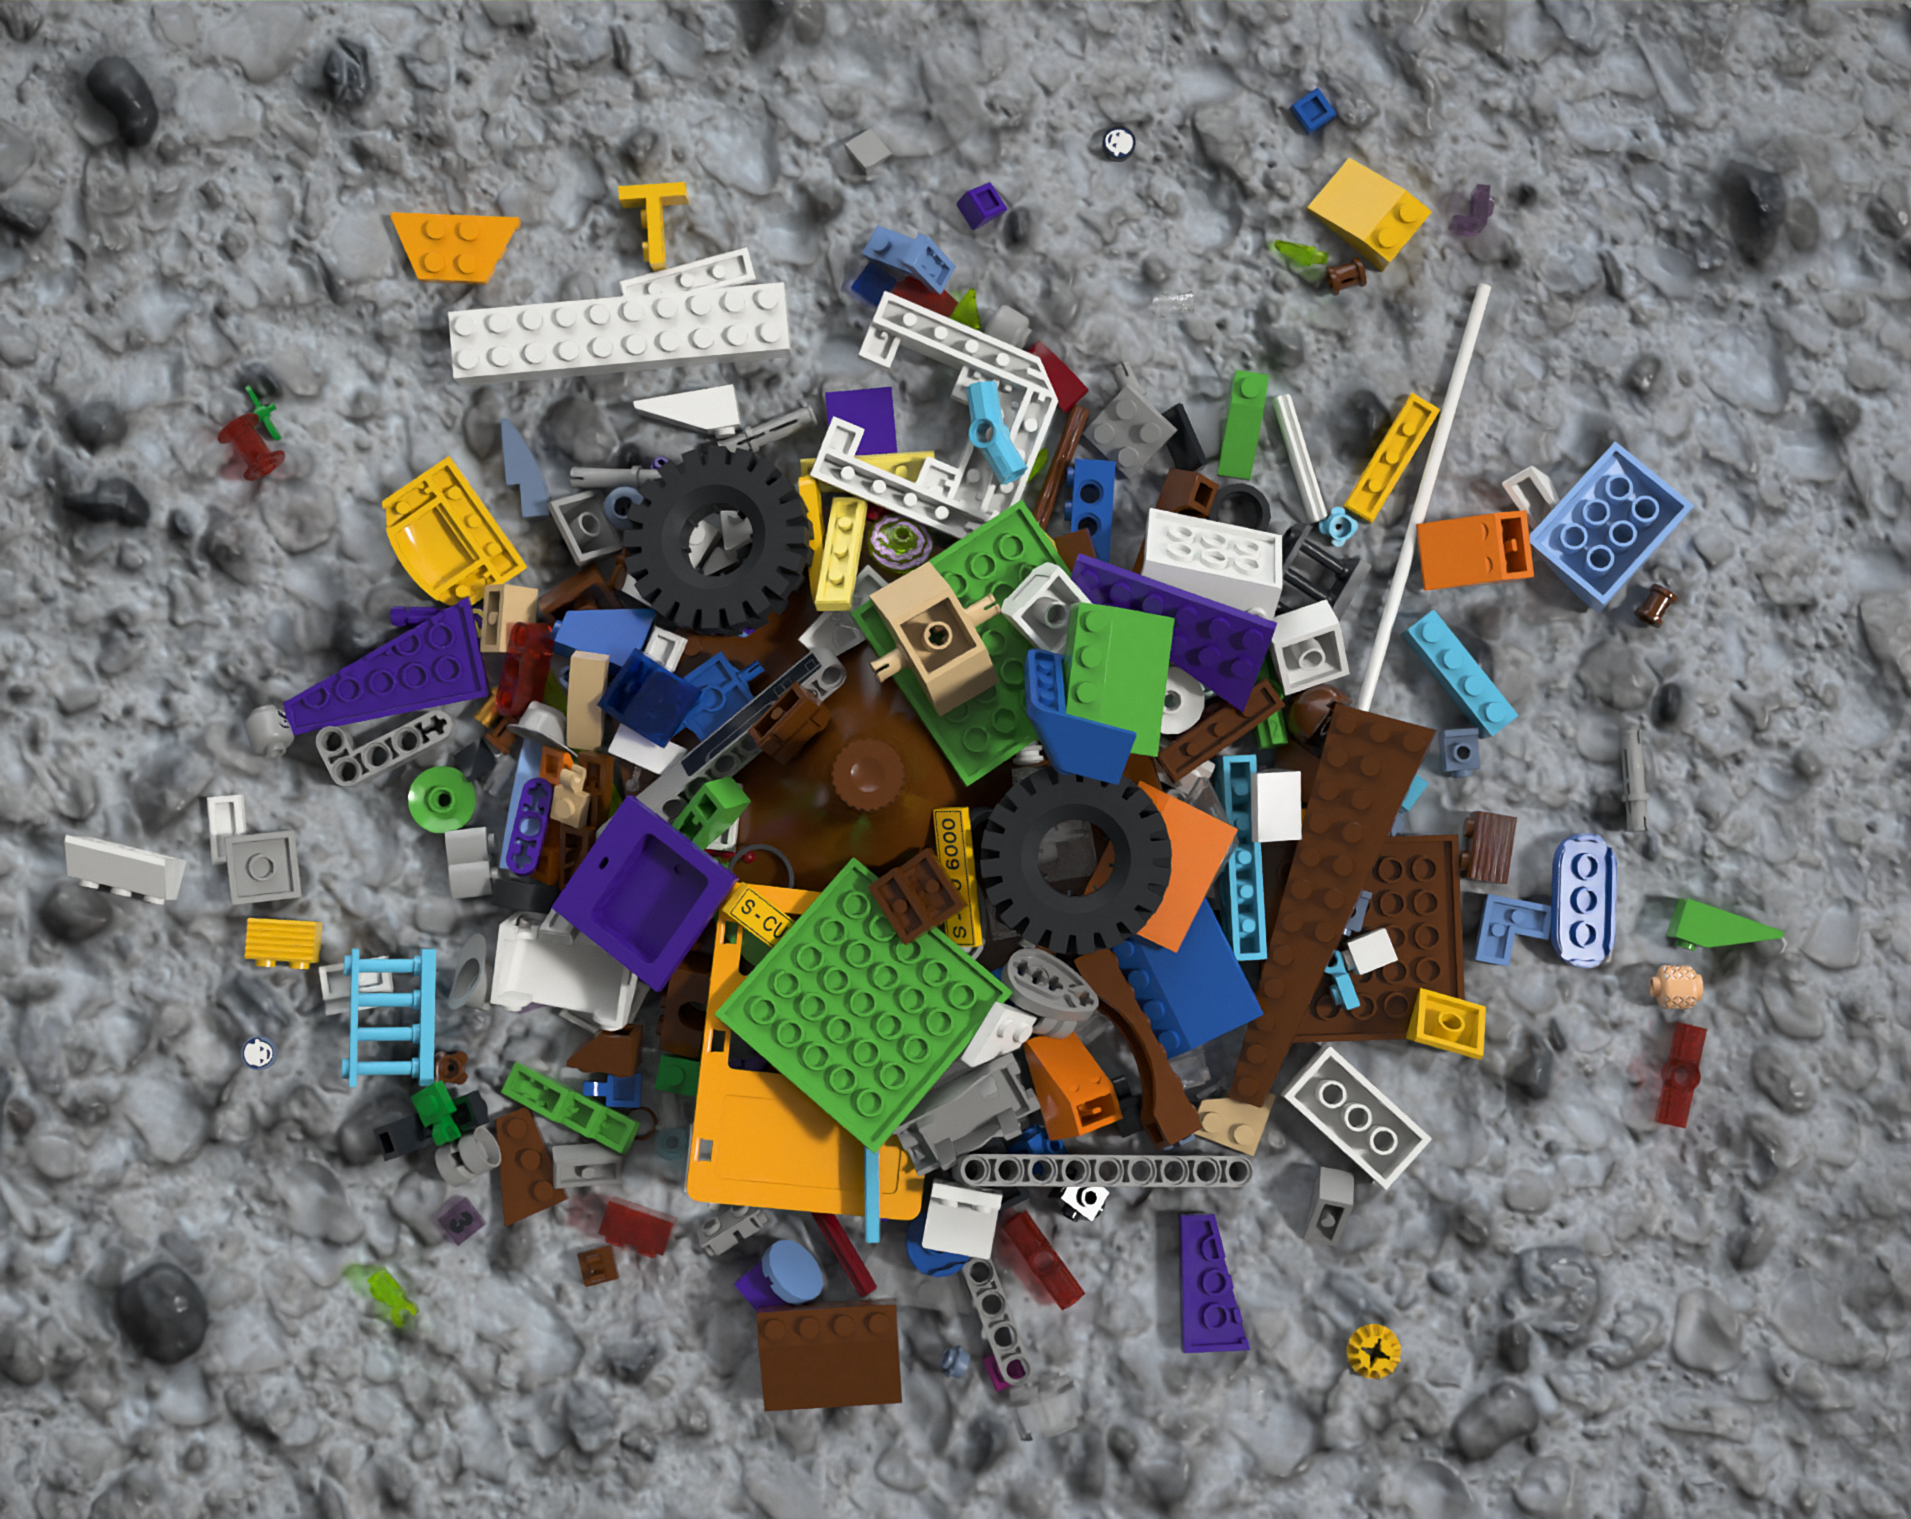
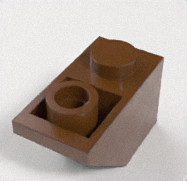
M627 1023L622 1029L616 1031L599 1029L575 1049L566 1061V1067L577 1068L585 1073L595 1071L609 1073L617 1078L632 1077L642 1063L643 1025Z

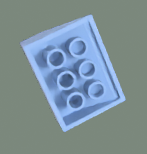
M1615 441L1529 535L1530 546L1575 595L1599 614L1685 520L1694 505Z

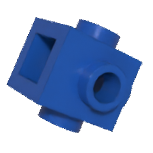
M1038 1123L1022 1130V1138L1006 1147L1009 1154L1068 1155L1062 1139L1050 1141L1046 1126L1040 1128ZM1038 1161L1032 1167L1033 1175L1040 1173L1043 1176L1044 1169Z

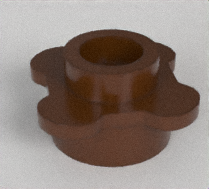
M440 1051L435 1055V1082L443 1080L444 1084L446 1082H455L458 1085H462L467 1081L468 1075L465 1073V1063L468 1061V1056L465 1052L459 1051L456 1054H447L444 1051ZM449 1065L454 1066L453 1071L448 1070Z

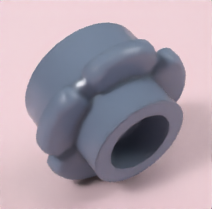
M960 1345L952 1349L947 1348L940 1361L943 1374L947 1378L953 1376L959 1379L968 1367L970 1355L963 1351Z

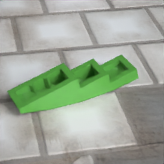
M515 1062L501 1093L546 1118L562 1123L587 1138H594L621 1154H627L641 1125L640 1122L614 1108L606 1107V1104L590 1096L582 1095V1092L519 1062Z

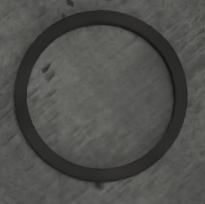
M765 844L747 846L738 851L728 864L727 869L732 872L737 860L746 852L751 850L769 851L775 854L785 865L788 874L787 888L793 889L794 873L787 857L772 846Z

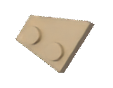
M1270 1092L1264 1106L1261 1108L1228 1097L1201 1099L1197 1111L1203 1128L1194 1132V1134L1254 1156L1276 1095Z

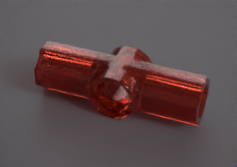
M1680 1022L1675 1023L1668 1060L1661 1070L1663 1083L1654 1121L1686 1129L1694 1089L1701 1080L1699 1065L1707 1029ZM1683 1066L1686 1069L1687 1077L1683 1083L1678 1084L1675 1080V1072L1679 1067Z
M1026 1209L1018 1212L1002 1225L1004 1231L1029 1264L1031 1271L1037 1275L1062 1311L1071 1307L1086 1294ZM1042 1251L1049 1252L1053 1256L1052 1263L1046 1268L1038 1267L1034 1263L1035 1256Z

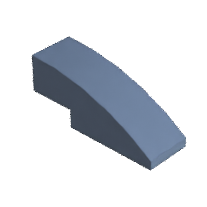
M508 418L500 419L506 486L512 491L520 490L522 517L527 522L554 520L547 506L552 501L550 492L536 456Z

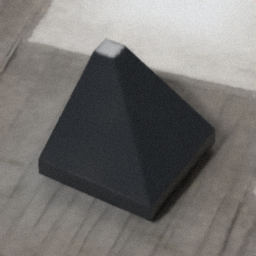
M479 737L453 756L469 783H475L500 765L482 737Z

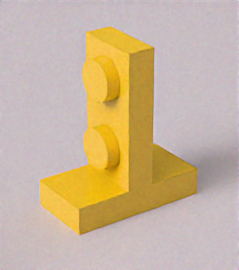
M686 183L618 186L619 201L623 208L646 207V209H641L642 229H648V241L643 242L644 262H650L653 272L667 269L663 206L689 204V193Z

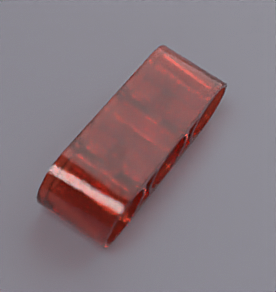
M517 622L513 626L496 694V708L500 715L522 717L531 702L537 701L542 703L554 649V640L550 639L553 629L551 624Z

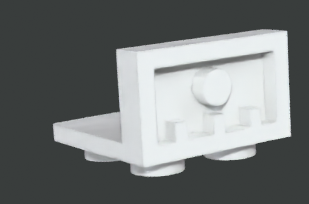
M934 1178L922 1241L923 1248L989 1259L998 1210L1001 1207L1002 1190L980 1186H963L957 1182Z

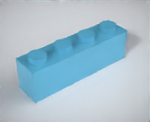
M1435 610L1425 614L1400 634L1471 724L1478 728L1479 734L1483 739L1494 736L1519 716Z

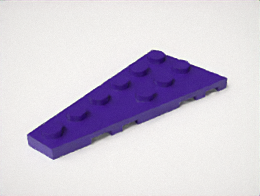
M1079 553L1070 579L1092 604L1113 606L1174 618L1169 661L1244 712L1275 632L1276 622Z
M470 596L283 703L285 714L293 735L322 730L328 726L337 727L490 696L491 692L489 691L490 687L483 655L480 652L481 646Z

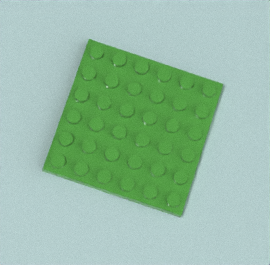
M1022 499L928 561L949 584L964 609L983 599L988 594H992L996 601L985 607L984 610L996 604L1001 609L1004 599L1008 598L1032 573L1033 569L1046 562L1060 566L1069 578L1072 575ZM871 600L849 614L878 658L896 649L895 641ZM1002 613L975 627L987 648L999 683L941 717H938L911 669L905 667L891 676L965 787L1038 739L1026 712L1024 663L1028 651L1036 648ZM929 630L931 634L928 638L929 641L941 646L940 640L943 638V634L941 632L935 634L932 630Z
M853 857L714 1015L875 1155L971 1043L995 1001L1004 1004L1013 992L937 927L912 943L904 945L868 888L879 878Z

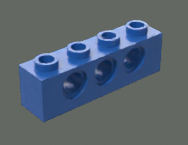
M1075 458L1074 468H1067L1066 488H1072V500L1065 501L1064 521H1070L1069 533L1078 531V524L1083 521L1092 522L1096 527V533L1091 536L1097 560L1109 563L1116 461ZM1085 488H1092L1097 492L1098 500L1094 503H1086L1081 499L1080 492Z

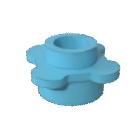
M1339 506L1334 507L1331 510V515L1326 520L1321 521L1318 526L1319 532L1326 534L1331 539L1332 545L1336 547L1343 546L1345 540L1349 539L1358 528L1357 521L1346 515L1344 508ZM1338 523L1341 525L1339 530L1335 527Z

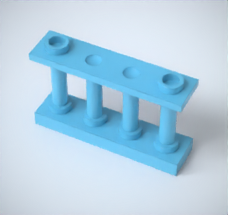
M351 948V955H344V976H350L349 1056L348 1058H342V1079H348L349 1087H356L357 1075H411V1078H417L419 1086L431 1085L434 1083L436 949L420 948V956H414L413 959H359V949ZM359 973H413V976H419V990H413V993H358ZM358 1007H413V1010H419L418 1024H412V1027H358ZM357 1041H412V1044H418V1058H412L411 1061L357 1062Z

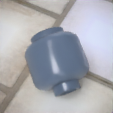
M628 486L619 487L611 491L606 497L604 515L608 522L618 531L632 530L633 524L626 519L629 512L628 507L632 503L640 505L644 497L638 493L637 489Z

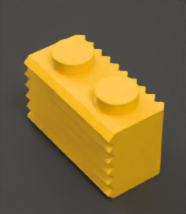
M248 918L244 957L245 959H255V966L276 967V961H288V968L309 969L310 963L320 962L323 922Z

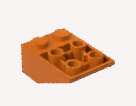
M1526 510L1416 524L1424 591L1513 583L1534 577Z
M1074 1031L1068 1037L1061 1040L1039 1035L1022 1043L1050 1141L1081 1136L1123 1119L1114 1085Z

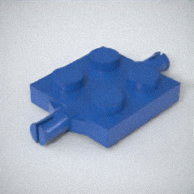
M718 652L665 691L675 704L678 716L663 726V731L671 739L687 727L695 732L701 742L704 741L755 698L751 693L748 682L765 670L756 659L739 671L731 665L723 652Z

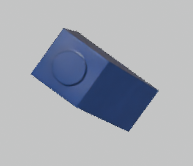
M653 609L567 611L563 622L557 620L552 629L550 639L554 640L553 653L571 659L576 650L610 655L608 674L630 682L654 625L657 611Z

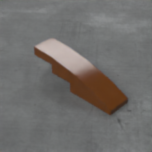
M588 750L578 753V766L586 768L587 772L582 791L591 794L586 826L577 829L565 823L560 825V890L565 888L595 844L597 830L608 821L612 794L614 756Z

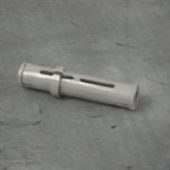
M807 405L805 408L778 417L752 429L750 426L744 428V432L725 440L717 441L718 446H726L730 452L734 453L736 448L747 451L752 450L755 453L760 451L759 447L787 437L810 426L818 425L811 406ZM797 421V423H794L777 431L770 432L771 430H774L791 422ZM761 434H765V435L762 436V437H759V438H757V439H753V440H751V441H749V442H747V443H744V444H742V445H739V446L737 445V444H739V443H741V442H744V441H746V440L752 439V438H754V437H756V436H759V435H761Z
M633 466L632 469L572 467L570 477H583L584 479L570 480L572 488H619L628 486L639 491L647 479L656 483L661 478V475L657 469H643L642 466Z
M1641 730L1619 732L1624 779V795H1621L1622 802H1625L1627 832L1649 831L1647 818L1649 793H1646Z

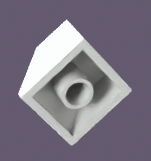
M1327 599L1273 618V622H1276L1277 626L1268 649L1285 696L1350 674L1340 623Z

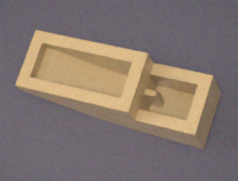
M576 650L571 656L567 700V747L602 751L609 687L607 679L610 655Z

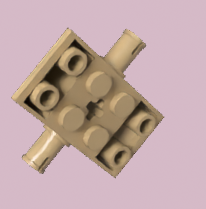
M927 562L868 596L896 643V649L869 663L873 672L885 665L887 666L886 669L875 675L880 683L905 667L911 669L938 717L999 683L987 648L975 628L1001 613L998 604L984 610L985 607L996 601L992 594H988L983 599L964 609L949 584L933 565ZM929 630H932L935 634L939 632L943 634V638L940 640L941 646L929 641L928 638L931 635Z

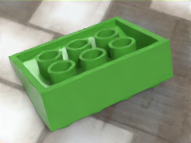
M1084 602L1071 604L1063 665L1066 714L1136 732V738L1130 754L1158 757L1174 618Z

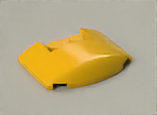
M450 456L382 501V509L386 508L387 527L385 528L395 554L412 579L437 601L439 600L453 606L470 596L471 604L474 605L484 598L485 585L504 584L528 568L512 542Z

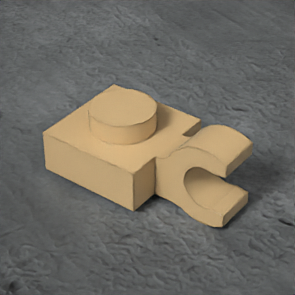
M574 764L572 765V771L565 768L561 770L560 784L554 788L550 818L577 829L586 826L591 794L582 791L587 773L586 768Z

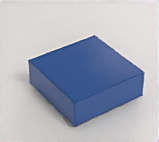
M1318 87L1289 108L1307 135H1310L1336 116V112Z

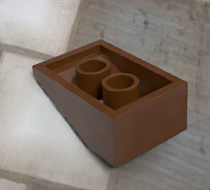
M595 562L539 597L540 609L552 627H554L557 620L563 622L567 611L626 609ZM608 674L607 683L616 678V676Z

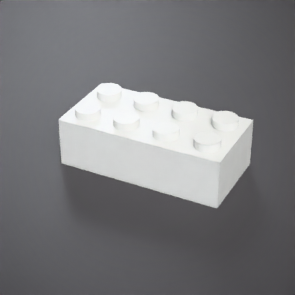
M1323 1044L1279 1093L1378 1185L1386 1190L1432 1140L1430 1136L1327 1044Z

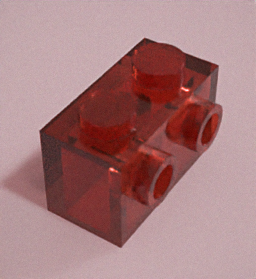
M614 1196L608 1202L598 1234L606 1236L604 1241L609 1244L624 1247L626 1243L638 1247L637 1253L650 1258H656L657 1254L663 1256L667 1251L678 1218Z

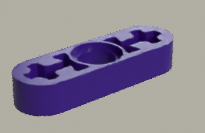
M532 778L522 788L506 855L507 866L518 876L533 874L540 862L554 795L553 787L543 778ZM538 786H542V790L547 793L546 798L540 797L537 806L539 810H544L543 815L532 810L525 811L526 806L533 809L535 800L530 795V792L536 791ZM528 818H535L540 823L539 831L533 836H526L521 831L523 821ZM518 839L526 843H536L535 848L528 845L526 855L531 859V863L524 864L523 869H519V864L514 861L515 856L519 857L522 855L524 848L522 844H517Z

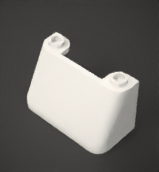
M518 911L499 925L490 1003L501 1005L503 1010L513 1012L520 1011L522 1007L534 1002L594 1014L593 1020L599 1024V1027L608 1031L622 1029L627 1024L638 977L580 931L572 945L542 941L539 935V928L548 914L529 911Z

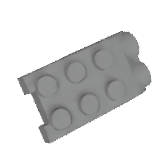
M1012 1052L928 1092L894 1131L893 1135L897 1134L903 1148L908 1151L919 1177L939 1167L945 1171L959 1164L958 1158L982 1147L1001 1130L1006 1141L1022 1134L1017 1119L1040 1109L1041 1106L1032 1088L1025 1091L1024 1086L1019 1081L1017 1075L1021 1073V1070Z

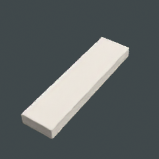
M746 247L620 281L619 285L622 296L736 287L754 282L756 278Z

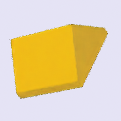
M1420 988L1406 1039L1481 1060L1484 1053L1486 1006Z

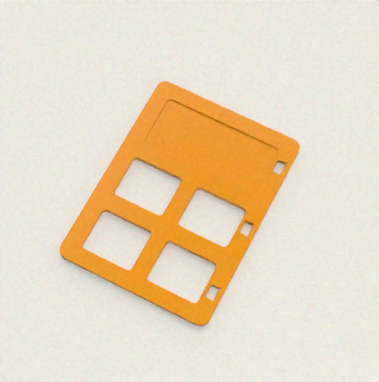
M736 883L719 907L717 915L686 1191L693 1200L698 1202L865 1217L864 1145L782 1074L731 1069L728 1066L731 1030L714 1014L747 978V976H743L739 972L743 926L722 911L741 884ZM747 884L783 913L802 915L822 893ZM726 921L737 923L735 944H723ZM713 1029L725 1031L723 1052H711ZM892 1134L880 1148V1218L912 1220L921 1210L924 1175L918 1176L908 1151L903 1148L897 1134ZM701 1138L712 1140L710 1161H698Z

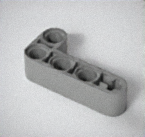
M435 710L360 748L357 747L352 735L348 731L328 726L317 734L316 746L335 783L344 787L357 788L451 741L456 737L459 726L453 715ZM438 719L447 722L443 726V734L437 731L425 734L422 730L430 731L438 726ZM338 733L342 740L341 746L336 751H331L328 746V740L333 734ZM414 733L417 736V745L414 749L407 751L404 748L403 739L407 734ZM379 748H384L387 753V760L381 766H377L373 761V755ZM353 763L357 770L356 776L353 780L346 781L343 776V770L345 766Z

